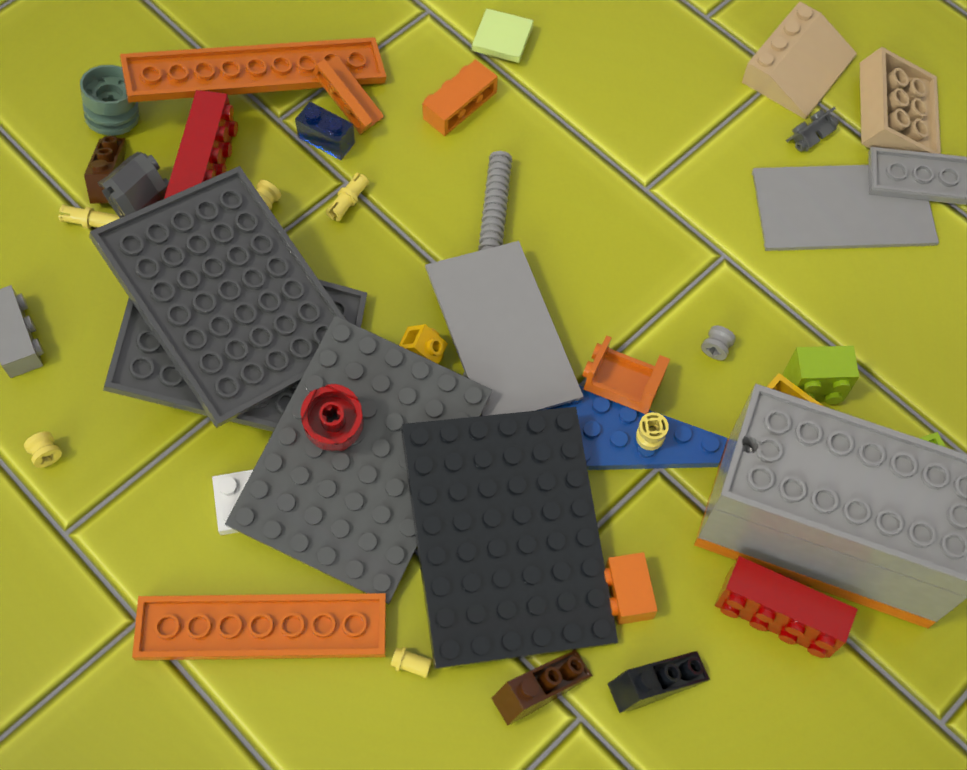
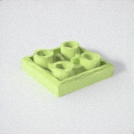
M486 8L472 43V51L519 63L533 27V20Z

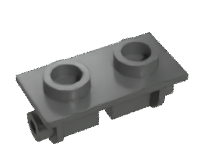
M833 107L827 112L822 108L810 116L812 122L808 125L804 121L792 129L794 135L786 141L794 139L798 151L809 150L820 141L815 132L823 139L837 129L839 121L830 114L836 108Z

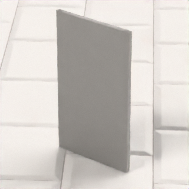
M869 165L753 168L752 170L765 251L937 246L939 243L929 201L869 195Z
M519 241L425 265L466 377L492 389V393L481 416L546 410L583 399L584 396Z

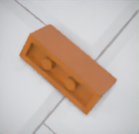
M338 56L333 57L328 62L324 58L316 64L313 75L360 135L382 120L384 117L382 112Z

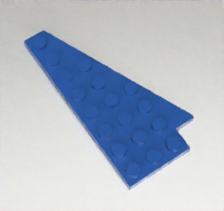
M581 385L579 387L584 396L583 399L550 408L576 407L587 470L718 467L728 439L663 415L667 419L669 428L662 446L653 451L643 449L637 443L636 432L639 422L645 414L583 390L584 387Z

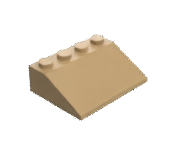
M799 1L748 62L742 83L806 120L853 61L857 53L820 12Z
M883 47L879 48L860 62L861 144L868 148L879 147L941 154L937 76Z

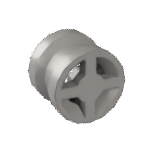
M712 326L708 333L709 338L703 341L701 349L713 359L724 360L729 353L728 348L733 346L736 337L725 327Z

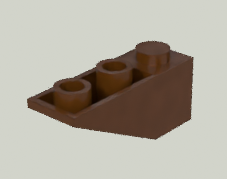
M106 136L99 139L84 173L90 204L109 203L102 193L104 188L100 187L98 182L107 177L124 162L126 138Z
M573 650L506 682L491 699L508 726L532 714L591 678L592 674L577 650Z

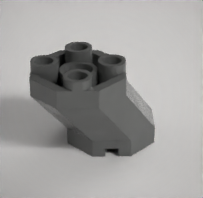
M136 152L107 177L98 182L99 186L104 188L102 190L103 195L119 218L164 199L169 181L167 178L162 179L157 170L160 169V166L152 155L147 156L145 153Z

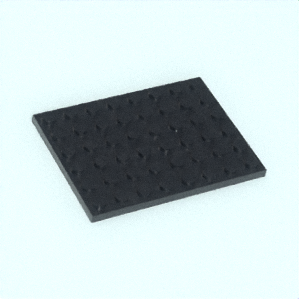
M576 407L402 424L401 432L434 670L618 643L614 616H612L608 583H606L604 575L605 565Z

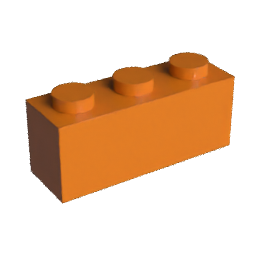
M475 59L469 65L462 67L459 73L451 80L445 81L441 88L433 95L430 94L425 98L422 103L423 119L442 135L446 136L497 93L498 76Z

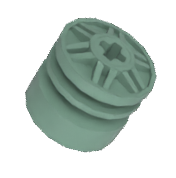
M100 65L89 69L83 74L80 80L84 119L89 128L99 134L108 136L121 135L131 131L139 121L138 102L128 103L122 67Z

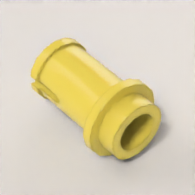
M403 647V649L396 648L391 662V666L396 667L395 671L399 672L402 669L424 678L427 677L432 663L431 658L408 652L406 647Z

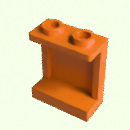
M606 335L603 343H597L591 357V359H594V362L588 361L582 375V377L587 378L583 390L647 414L664 378L670 359L659 355L655 366L610 349L609 345L612 337Z

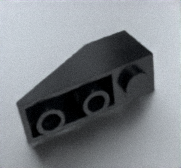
M694 651L628 669L607 683L619 713H623L707 682L710 678L698 652Z

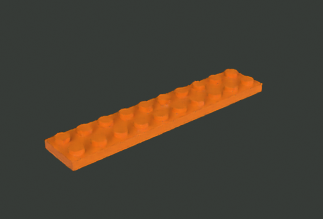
M375 37L120 54L128 103L194 98L196 90L235 95L323 88L313 75L314 68L324 58L328 62L335 56L340 58L360 85L380 84L386 81V73Z

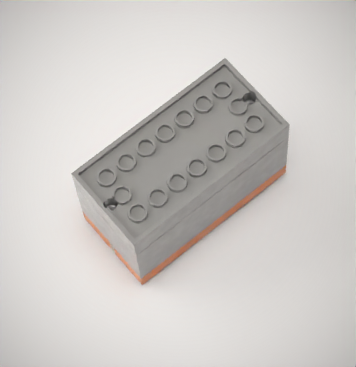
M755 383L726 442L694 546L734 560L741 556L801 584L929 628L967 599V454Z

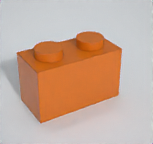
M644 552L608 558L604 575L612 596L609 598L612 616H616L617 624L621 625L654 619L658 610Z

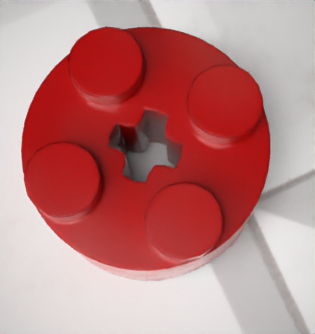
M328 384L315 389L306 396L301 407V421L308 439L315 446L323 450H346L359 438L362 432L364 420L361 404L354 392L345 386ZM334 413L338 415V420H333L332 423L328 422L326 416L332 417Z

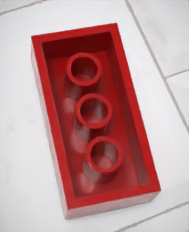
M741 556L737 558L728 572L714 605L720 608V611L726 616L732 618L740 617L749 621L750 626L760 631H771L777 634L778 638L783 642L792 645L797 643L808 648L807 651L810 654L820 658H830L846 643L858 611L855 607Z

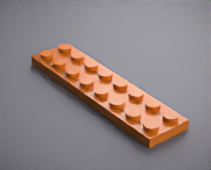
M386 593L138 596L132 658L134 660L385 657Z

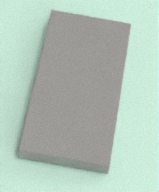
M879 147L870 148L868 152L869 195L967 205V157Z

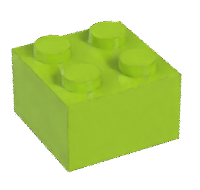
M854 346L796 347L783 372L784 377L816 401L838 404L845 400L859 378Z

